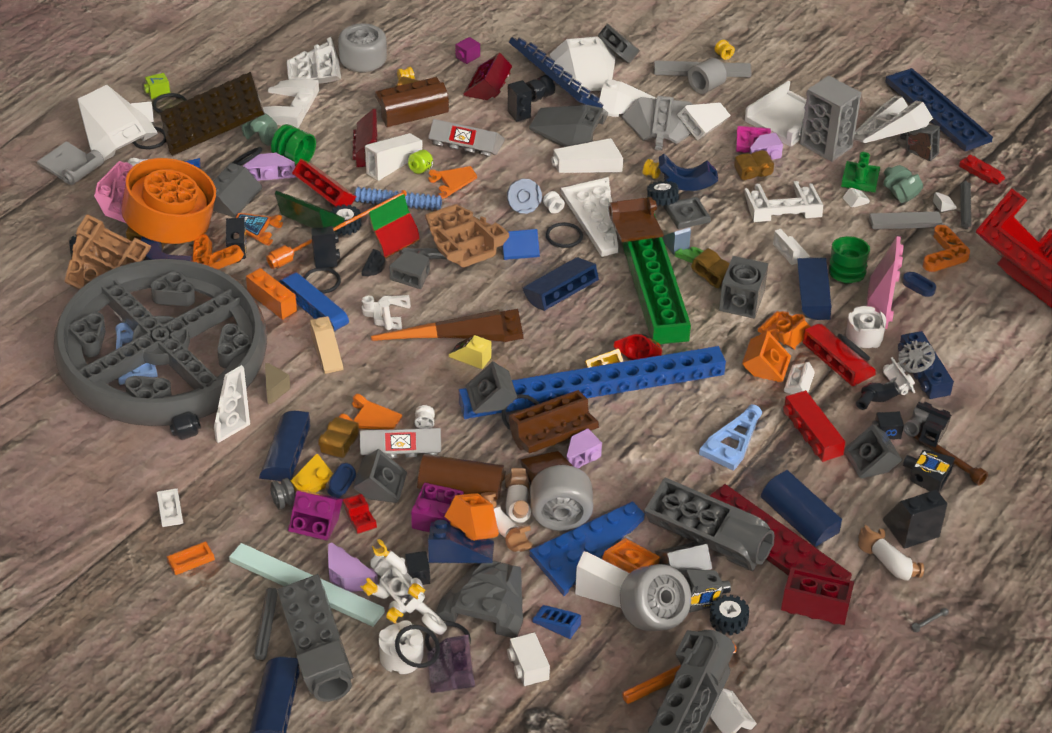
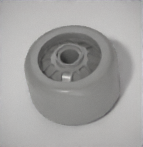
M360 23L348 26L341 31L338 37L339 59L345 68L355 72H370L380 68L387 59V40L382 29L372 24Z
M555 465L540 471L533 479L530 490L531 511L533 517L540 525L551 530L567 531L580 527L588 521L593 512V489L591 480L585 472L569 465Z
M664 564L643 566L633 570L625 578L620 590V606L626 619L640 630H669L678 626L688 615L691 607L690 586L684 575L672 566Z

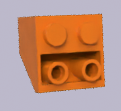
M478 493L455 495L444 516L451 521L450 524L453 527L461 529L465 532L467 538L474 541L498 536L499 532L493 504Z

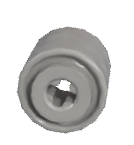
M709 58L693 66L688 72L689 83L693 90L699 94H705L717 88L727 78L724 65L716 58Z

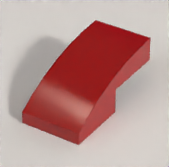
M362 494L343 499V505L357 534L377 528L376 520L370 513L369 505Z

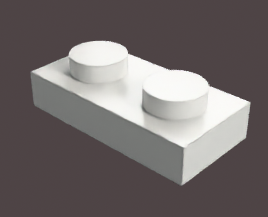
M178 489L158 491L157 496L162 527L183 524Z

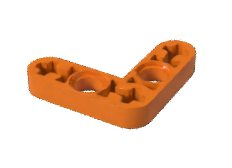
M937 225L934 229L933 237L945 250L924 257L923 268L929 272H935L967 262L970 256V249L948 226Z
M206 234L200 235L194 240L193 262L221 269L240 261L244 256L243 251L238 245H232L212 253V241Z

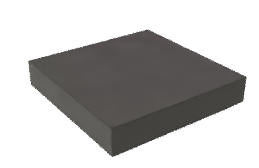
M697 197L665 205V210L678 229L711 222L710 215Z

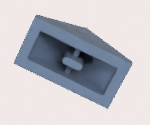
M686 228L662 237L664 244L673 255L680 248L682 250L689 249L691 229Z

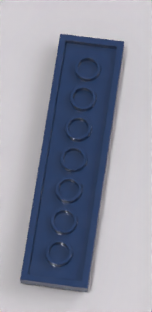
M520 37L518 39L510 38L509 43L578 102L603 108L604 105L599 101L600 98L598 96L590 94L591 90L581 86L582 83L580 81L572 79L573 75L563 71L564 68L562 66L554 64L555 60L548 56L546 57V53L537 49V45L532 42L528 44L527 41Z
M913 68L886 76L885 82L910 104L916 100L923 102L933 118L931 122L936 126H940V130L964 151L992 142L993 136Z

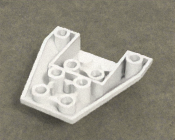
M599 37L566 39L550 53V58L555 60L554 64L562 66L564 68L563 71L573 75L572 79L580 81L582 83L581 86L591 91H602L605 80H612L616 57L613 50Z
M108 85L77 100L90 150L99 151L104 161L113 157L116 150L140 138L145 141L158 134L145 115Z

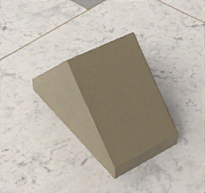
M265 363L268 404H272L290 390L289 374L270 363Z

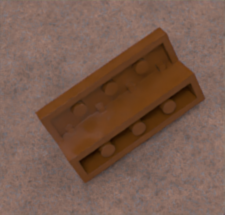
M437 77L375 91V97L381 106V118L386 127L449 112V98L443 82L440 83Z
M579 390L509 415L510 430L520 451L525 449L529 454L571 439L573 435L586 429L592 431L599 428L598 420L589 413L588 399Z
M424 454L419 468L417 488L422 489L424 483L463 491V495L475 493L481 495V493L495 492L496 497L494 499L498 500L506 471H504V465Z

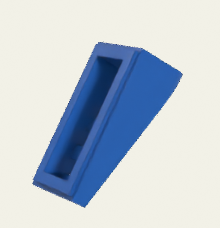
M543 605L532 622L571 639L581 625V615ZM544 613L548 614L546 618H541Z

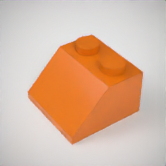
M766 331L750 339L742 364L754 377L782 382L791 355L769 331Z

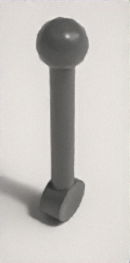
M942 608L939 613L923 622L912 624V631L919 632L920 628L942 615L947 616L949 610Z

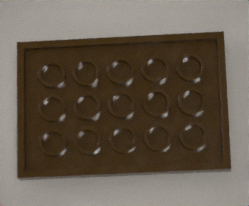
M249 72L218 87L211 88L207 92L198 94L187 101H182L178 105L167 108L160 112L169 152L173 156L263 116L265 113L254 77Z

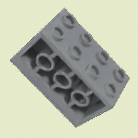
M827 76L810 87L806 92L807 99L804 107L805 113L802 121L800 145L833 162L853 147L861 92L831 76Z

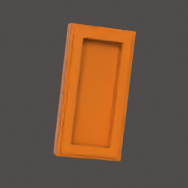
M206 541L167 556V562L175 575L215 560L214 554Z

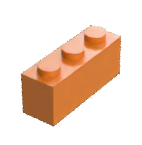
M259 268L246 276L249 293L283 320L297 312L296 295L264 270Z

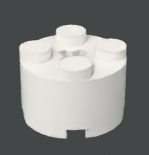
M869 306L855 308L848 316L846 337L859 348L880 347L886 326L885 315L881 311L880 313L876 312L875 308Z
M404 620L400 623L389 625L379 633L380 662L387 671L392 672L394 670L399 671V674H407L417 669L403 662L395 649L397 634L404 627L412 625L410 621ZM417 629L406 631L400 638V650L408 660L414 663H421L424 655L423 635Z

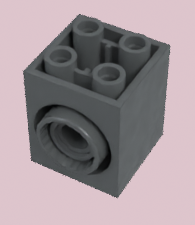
M732 256L722 282L719 311L755 319L765 293L769 263Z

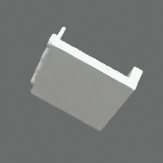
M787 81L747 106L745 122L758 128H771V133H776L781 142L792 147L801 141L800 135L803 127L802 121L805 113L806 99L790 91V81Z

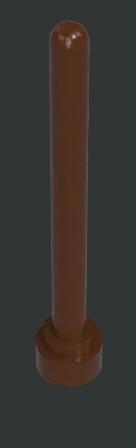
M919 432L916 436L912 437L919 441L921 433ZM921 442L936 453L954 457V465L968 473L971 480L980 486L986 481L988 472L984 469L973 468L940 445H937L935 448Z

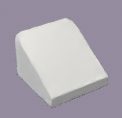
M849 188L843 196V199L850 207H857L870 202L862 191L854 188Z
M938 192L934 193L933 203L940 212L956 209V205L949 196Z

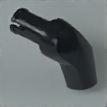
M895 381L884 384L869 383L861 389L862 395L857 400L856 406L861 410H865L871 401L886 402L900 394L899 386Z

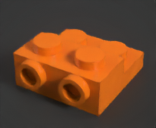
M625 538L604 551L602 560L631 573L633 570L643 566L659 564L660 556Z

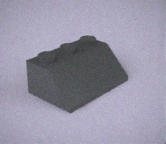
M230 163L213 181L216 188L213 211L236 218L238 213L262 189V185L246 167Z

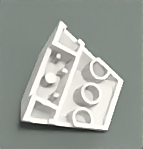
M331 37L327 38V42L320 46L316 44L314 49L308 53L304 51L287 60L289 80L314 79L318 80L319 84L341 79L339 60Z

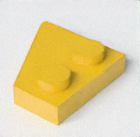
M316 454L291 480L295 492L297 490H306L316 493L326 488V483L333 473L319 454Z

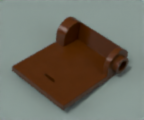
M652 197L609 202V217L621 242L664 237V233L654 216L657 204Z

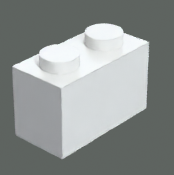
M535 632L510 639V648L507 649L510 662H514L516 677L518 679L521 678L523 685L527 686L549 680L550 665Z

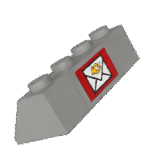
M433 119L429 139L435 145L443 146V144H448L449 148L459 150V147L470 153L480 151L481 155L488 157L491 154L497 155L505 140L497 132Z
M441 428L361 430L360 452L361 455L367 456L380 449L389 458H397V454H405V457H417V453L437 455L438 452H441Z

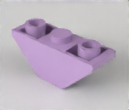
M277 153L259 154L243 165L257 181L296 178L292 174L295 169L294 161Z
M332 542L328 544L329 580L331 583L349 592L363 591L360 586L367 583V578H370L378 585L377 573L372 568L363 565L359 559L350 556L343 548L337 547Z

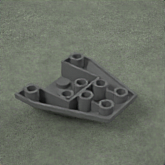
M591 105L540 108L529 129L565 147L593 142V132L598 124H604L608 112L604 108Z

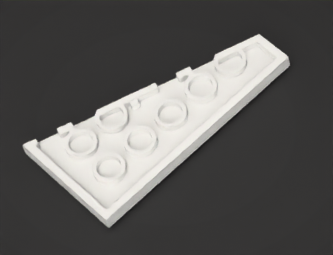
M609 177L561 188L562 197L601 257L618 253L617 234L608 211V204L612 202Z

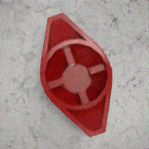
M633 334L614 341V348L619 349L622 354L632 360L662 355L661 345L644 334Z

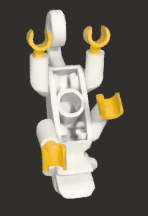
M377 539L381 548L376 549L372 546L376 555L371 559L370 566L381 577L380 583L376 585L370 578H367V583L363 586L361 585L360 588L368 596L372 594L384 599L391 595L395 599V601L390 603L386 618L394 624L397 623L396 620L399 616L402 617L404 615L403 613H412L416 609L423 615L422 622L434 633L442 635L447 630V626L433 610L422 602L425 598L423 594L425 589L420 579H412L407 573L405 559L400 558L391 550L387 551L384 542Z

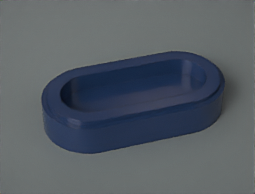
M906 272L903 275L902 283L909 289L925 297L935 294L936 284L916 272Z
M342 463L336 468L326 483V490L330 496L340 498L346 493L356 478L354 467L348 463Z

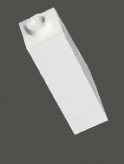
M409 133L366 145V174L378 181L407 164L408 158L412 153L422 150V140Z
M611 138L554 149V154L551 158L553 167H556L559 173L622 172L623 157Z
M584 551L577 565L575 594L621 608V586L630 573Z

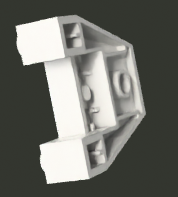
M895 95L855 131L854 140L867 143L926 127L933 118L923 102L916 100L908 106L903 97Z

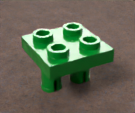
M861 152L858 163L846 162L841 187L854 188L866 192L876 191L880 167L868 165L869 153Z

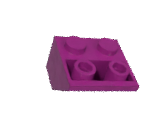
M424 483L411 511L412 529L430 532L431 522L436 520L451 522L444 516L455 495H463L464 492Z
M297 490L288 531L329 540L339 519L343 499L306 490Z

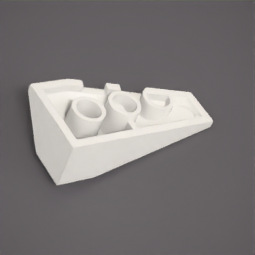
M606 79L602 87L600 102L604 105L603 108L608 112V116L619 117V114H624L638 98L655 97L623 82Z
M242 365L225 374L214 424L217 443L250 425L245 373Z

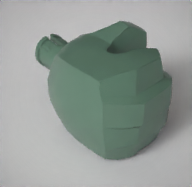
M266 113L241 125L243 136L247 140L255 132H258L261 142L266 146L271 145L274 134L278 130L277 123Z
M904 166L888 167L884 171L886 178L883 185L901 203L910 201L923 189V183L919 175H912Z

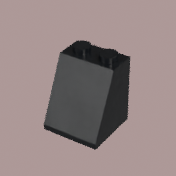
M936 489L900 501L883 517V522L901 546L906 549L940 537L948 503Z

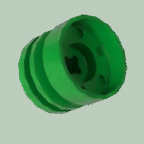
M290 124L282 125L274 134L271 143L272 153L280 154L294 161L295 166L300 159L309 162L316 149L314 135Z
M852 236L839 237L834 240L828 268L831 277L843 283H856L863 280L867 273V262L870 254L868 243Z

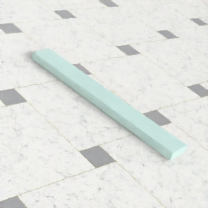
M243 543L229 556L230 562L282 586H287L313 576ZM321 579L331 608L372 627L384 614V607Z

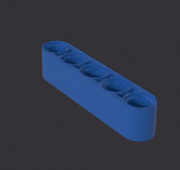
M297 272L279 281L296 295V304L314 319L328 316L334 332L349 323V318L344 310Z

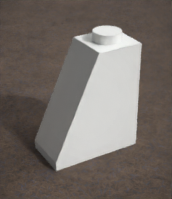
M721 103L687 105L677 114L697 141L731 116Z

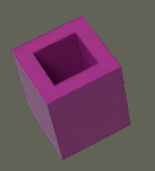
M468 37L455 44L456 58L465 64L479 58L480 43Z

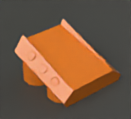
M777 311L758 328V332L764 333L769 331L777 341L795 350L796 346L804 339L805 329L811 326L805 321L803 314L791 316L786 311Z

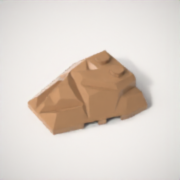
M457 204L425 214V219L438 251L448 260L457 263L463 268L494 257L496 248L502 246L509 238V233L497 223L491 225L486 222V218L483 216L478 219L473 216L472 211Z
M87 214L77 228V238L73 245V254L69 261L65 283L80 290L96 277L112 269L143 261L151 249V245L137 238L130 241L106 229L102 221Z

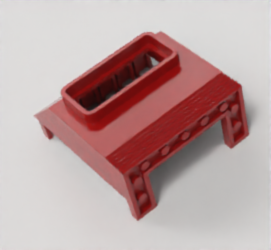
M1011 188L978 227L976 233L1002 257L997 262L999 267L1052 308V230L1049 229L1038 242L1014 216L1028 200Z

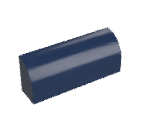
M576 257L522 288L528 301L534 307L545 311L598 281L597 267L593 262Z
M797 258L803 313L811 319L831 320L832 305L826 258Z
M288 411L281 416L259 479L281 482V479L288 478L291 482L310 429L309 412Z
M788 470L771 479L763 489L761 498L814 547L840 533L842 518Z
M276 657L266 663L249 733H287L300 674L297 658Z

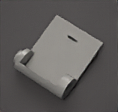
M66 141L38 160L37 164L62 179L65 183L74 185L104 164V158L97 150H92L86 154Z

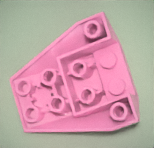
M118 161L97 183L94 196L105 216L126 223L122 217L121 204L126 176L133 166L130 163Z
M899 236L895 238L870 276L867 306L873 307L876 312L880 313L881 311L885 315V329L888 327V322L893 320L894 311H891L895 282L899 281L900 271L897 270L902 266L903 245L900 244L901 237Z

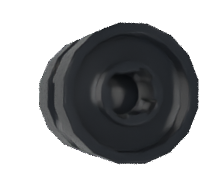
M543 75L526 82L527 86L532 90L531 102L541 100L542 97L546 98L555 93V84L548 75Z

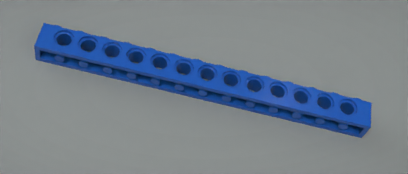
M719 346L517 379L512 380L516 395H529L541 404L579 390L586 398L721 376L725 373L726 360ZM467 388L459 389V405L464 419L502 413V410L474 413ZM516 399L507 406L506 412L527 409L535 406V404L528 399Z

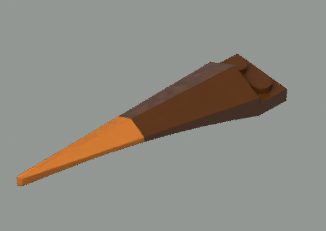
M497 309L373 335L371 340L408 338L467 339L476 335L490 341L509 342L524 339L518 309L501 312Z

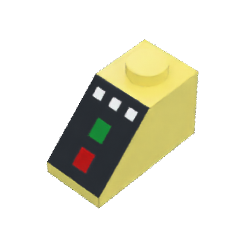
M474 335L459 342L450 352L449 357L483 369L491 359V341Z

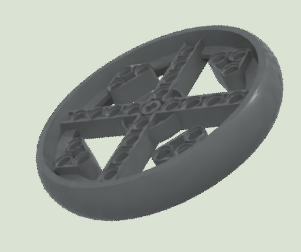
M145 260L117 267L96 277L71 298L63 309L55 329L53 342L54 359L59 374L68 389L90 409L123 423L142 426H168L173 424L172 419L174 416L188 411L197 414L199 419L217 412L225 374L241 365L244 367L247 389L254 381L264 361L267 348V329L262 311L253 296L238 281L226 273L208 265L186 260ZM151 288L154 303L174 306L193 305L195 303V291L205 294L212 299L174 318L170 316H153L130 293ZM108 304L134 330L132 341L87 365L83 354L86 357H95L101 351L106 329L104 316L98 313V311ZM233 316L237 325L229 323L224 325L221 330L217 348L218 363L222 368L226 369L216 377L188 350L190 339ZM145 363L152 365L169 364L194 390L172 395L171 383L168 379L145 376L128 377L125 380L126 392L109 386L108 383Z

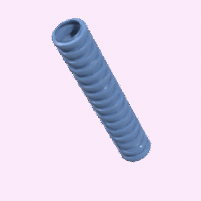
M357 187L355 190V196H357L355 200L356 202L361 201V203L366 201L368 204L370 202L372 204H380L399 193L392 190L387 192V190L382 191V189L377 190L374 188L371 190V188L366 189L363 187L361 189ZM407 192L405 196L407 206L410 208L441 209L442 197L440 195L436 197V195L430 196V194H427L425 196L423 193L421 195L416 193L415 195L413 192L411 194Z

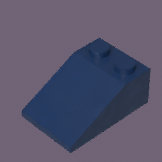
M446 520L431 522L428 538L429 563H493V540L479 539L474 541L467 538L465 532L453 527Z

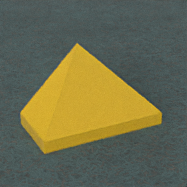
M619 349L585 360L587 368L623 362Z

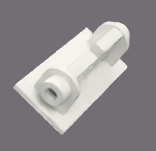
M891 357L892 364H887L883 367L884 375L890 382L895 380L899 386L900 394L905 395L910 389L915 393L913 388L914 380L909 374L905 375V370L900 366V363H896L893 357Z

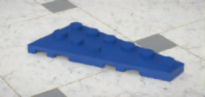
M632 501L531 549L529 556L560 593L565 596L574 584L576 585L577 565L583 552H588L602 559L604 551L620 542L626 534H630L644 520L645 514Z

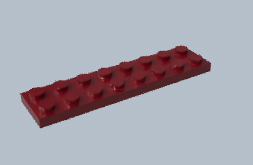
M722 485L709 495L755 515L768 524L770 529L774 531L775 537L774 545L766 560L788 576L791 567L846 580L851 579V572L728 485Z

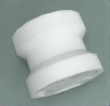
M555 191L547 193L543 198L544 205L548 207L551 213H558L564 208V200Z
M427 405L416 408L415 426L418 429L432 428L434 426V409Z

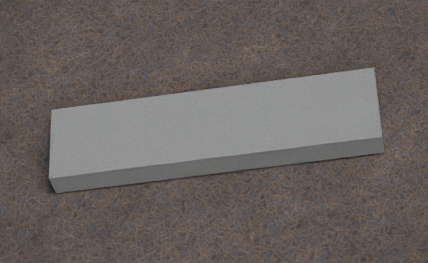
M939 211L870 213L869 216L872 229L935 228L943 223Z

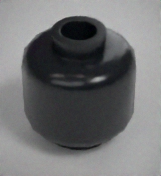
M190 411L174 416L172 419L173 424L170 425L173 436L177 435L181 440L196 436L199 433V429H201L197 414H193Z

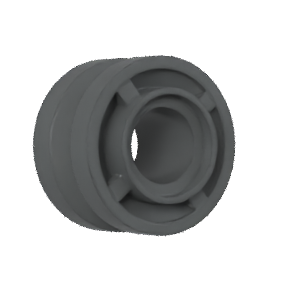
M288 478L281 479V484L277 481L271 482L270 492L279 510L284 509L286 503L289 506H294L296 494Z

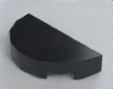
M372 250L362 269V276L377 275L384 270L386 259L379 250Z

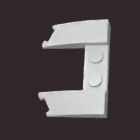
M314 79L280 81L274 87L268 88V92L293 96L295 98L290 107H263L264 113L268 114L277 125L290 124L299 128L319 92V81Z
M798 181L793 182L797 198L767 200L760 184H756L755 190L751 193L747 188L744 191L754 222L771 221V215L803 213L805 218L822 217L823 203L813 184L810 183L809 187L800 188Z

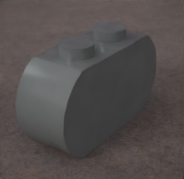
M608 23L597 35L613 51L629 63L640 52L634 44Z

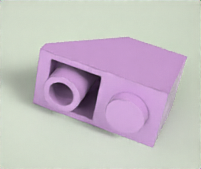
M776 133L760 135L750 147V154L764 150L768 152L771 159H778L782 157L783 143Z
M589 429L573 435L567 453V460L576 468L597 460L601 457L602 442Z

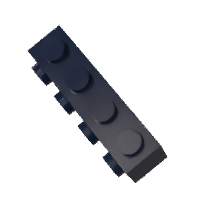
M923 331L901 335L900 343H898V351H902L907 343L912 344V341L915 342L916 340L917 342L925 341L929 345L931 344ZM935 351L933 364L922 372L913 373L914 378L918 380L922 391L926 393L929 399L950 396L954 383ZM921 363V364H919V365H917V366H918V368H919V367L924 366V364Z

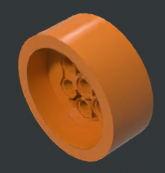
M171 158L148 159L133 166L126 176L121 204L122 217L132 230L150 240L169 244L190 242L205 234L210 226L216 199V188L211 178L204 171L190 163Z

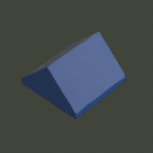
M537 229L507 231L509 238L501 246L504 260L540 257Z

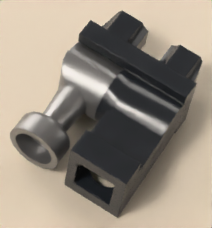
M918 402L914 408L911 420L905 423L903 430L908 436H916L922 427L923 430L919 441L936 448L948 428L952 415L944 409L938 410L934 408L930 403ZM927 436L933 437L935 440H930Z

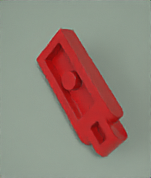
M971 154L960 161V168L987 183L992 182L998 185L1005 180V176L1001 174L1000 170Z

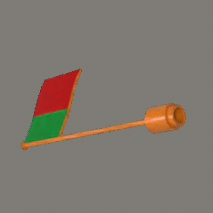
M401 190V193L333 228L336 231L369 214L372 228L382 247L385 258L420 240L417 225L408 210L405 199L407 192L405 190ZM312 239L293 249L283 245L269 252V255L266 256L268 265L272 269H278L292 262L294 252L311 244Z

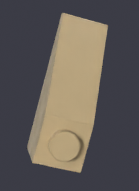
M329 317L310 320L311 338L324 373L343 370L342 360Z

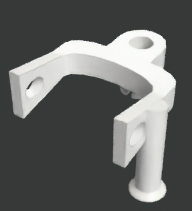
M409 295L383 296L379 302H374L372 296H365L362 300L363 315L374 317L375 325L384 326L387 330L392 328L402 330L401 317H391L389 305L393 304L410 309Z

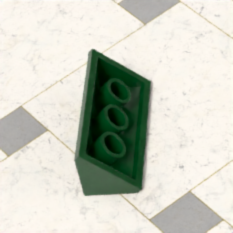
M275 191L281 215L311 228L333 226L335 228L345 220L340 215L302 199Z

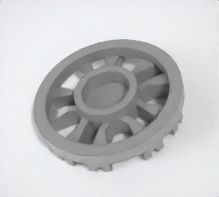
M916 340L915 342L912 341V344L907 343L898 354L900 366L905 371L911 373L922 372L928 369L935 359L932 346L925 341L917 342ZM921 363L924 364V366L919 367V368H918V366H917V365H919V364H921Z

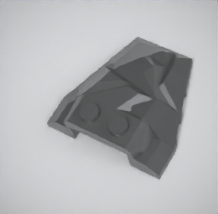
M493 561V563H475L443 596L435 613L446 622H456L458 614L495 622L496 634L511 638L518 637L523 624L521 567Z

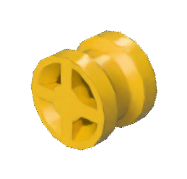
M720 40L714 48L715 52L724 60L731 58L735 51L734 47L726 40Z
M411 66L406 69H397L398 80L402 76L415 79Z
M648 159L643 166V175H650L653 179H658L661 174L658 167L659 162L655 163L653 160Z

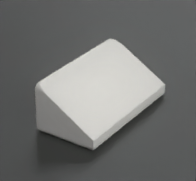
M810 362L792 365L784 392L790 394L805 390L809 392L814 376V370Z

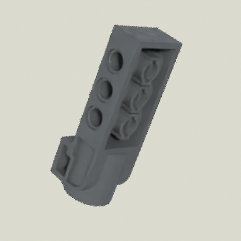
M666 477L644 510L649 522L691 541L705 543L708 545V548L725 555L728 561L750 571H754L757 564H763L774 545V531L759 517Z
M316 574L277 589L297 652L296 656L303 679L310 693L314 694L317 700L323 702L342 698L350 691L352 687L351 679L354 677L319 575Z
M714 630L686 631L676 651L681 667L676 672L675 679L670 689H668L665 700L658 709L657 716L649 727L648 733L703 732L730 675L729 662L735 651V645L731 639Z

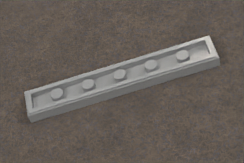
M654 61V74L688 76L689 70L701 62ZM722 63L726 69L727 77H751L750 63Z

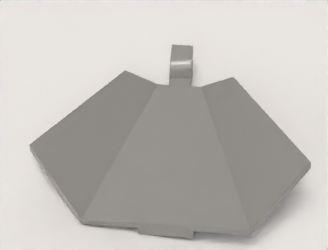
M657 96V99L640 97L622 115V119L643 141L655 137V150H662L663 138L677 144L692 135L677 114L685 106L693 104L687 101L674 100V97Z

